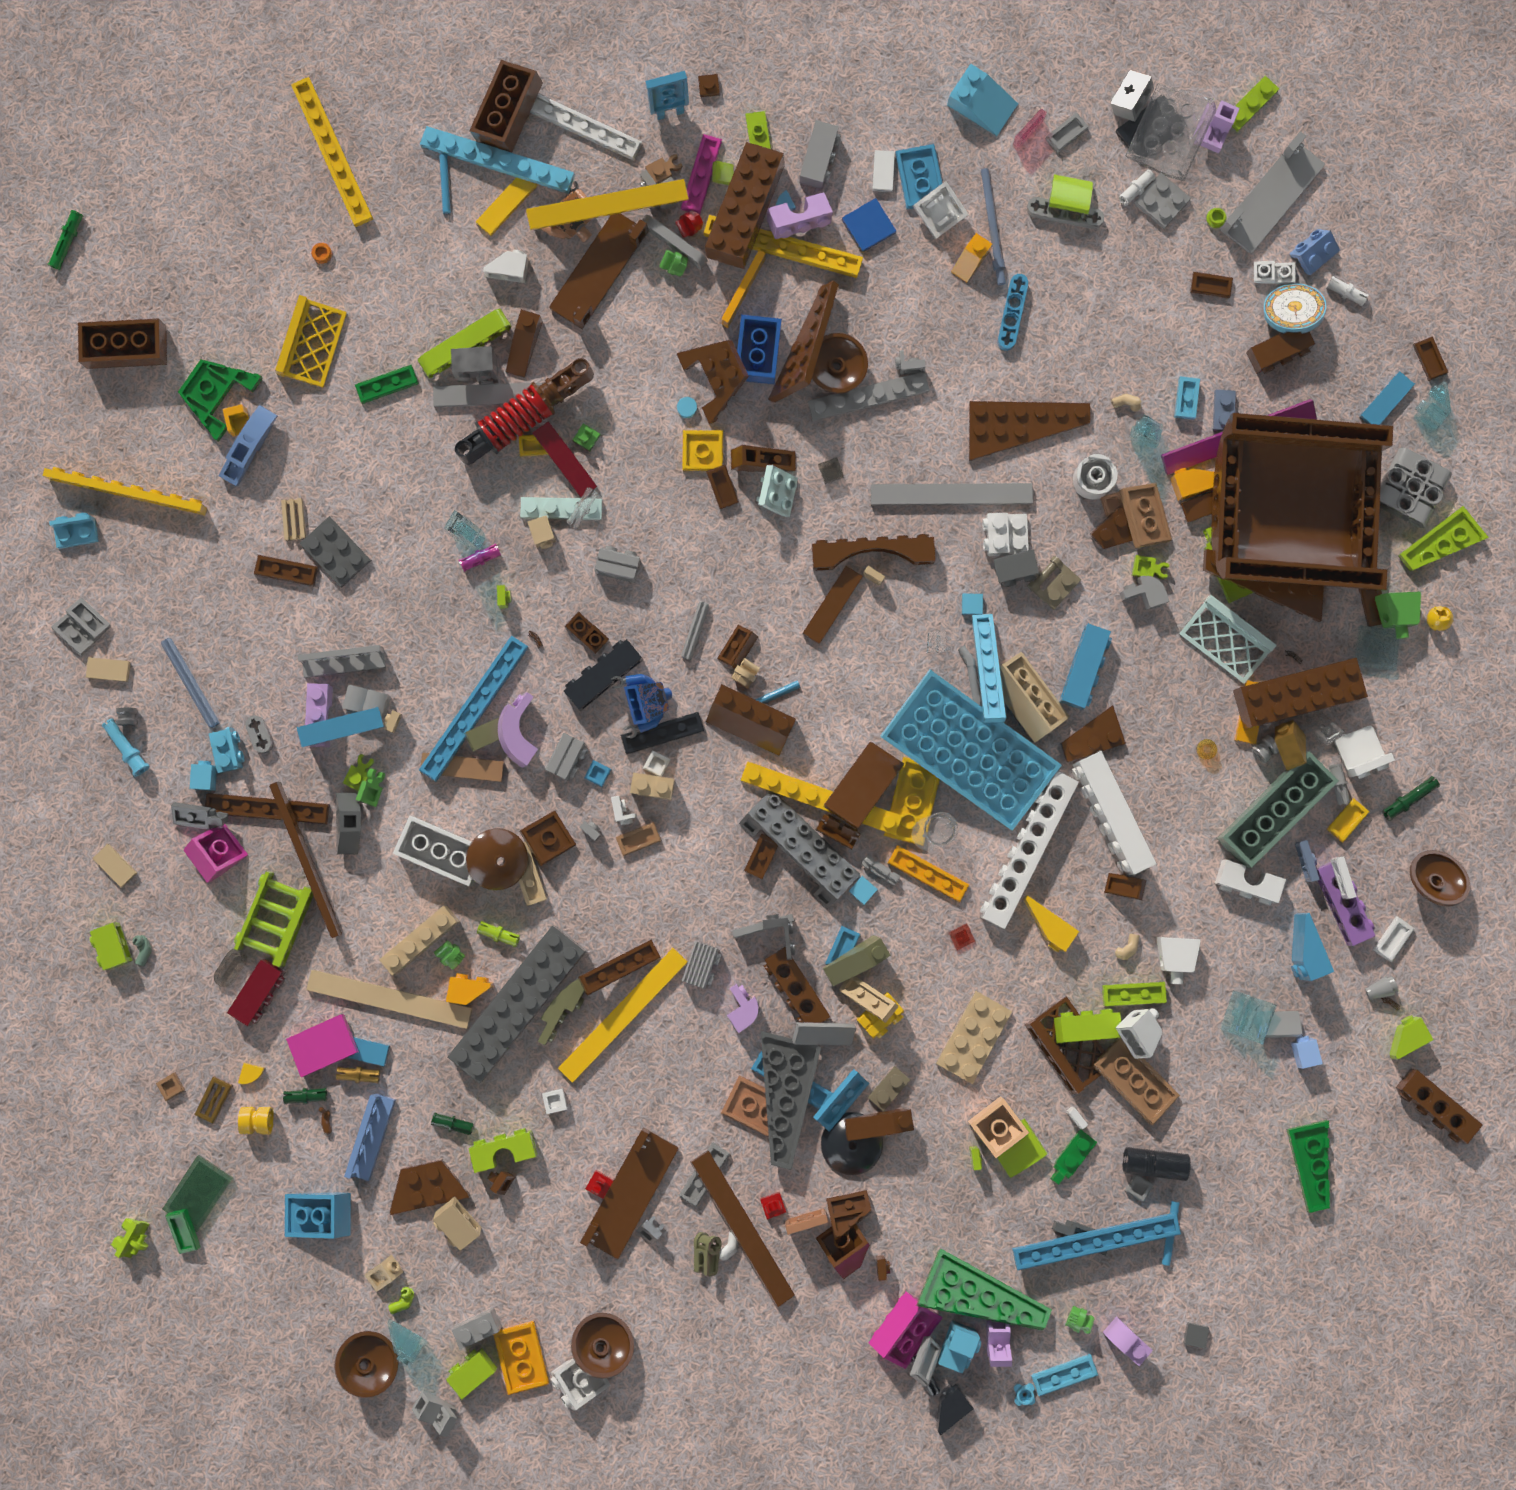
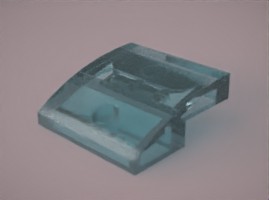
M1233 990L1220 1029L1263 1045L1277 1005Z

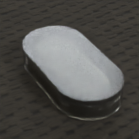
M232 949L226 954L214 973V981L218 986L228 987L235 982L247 963V955L243 950Z

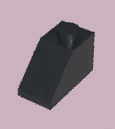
M957 1384L954 1386L948 1385L941 1391L942 1395L939 1398L936 1423L940 1436L974 1409Z

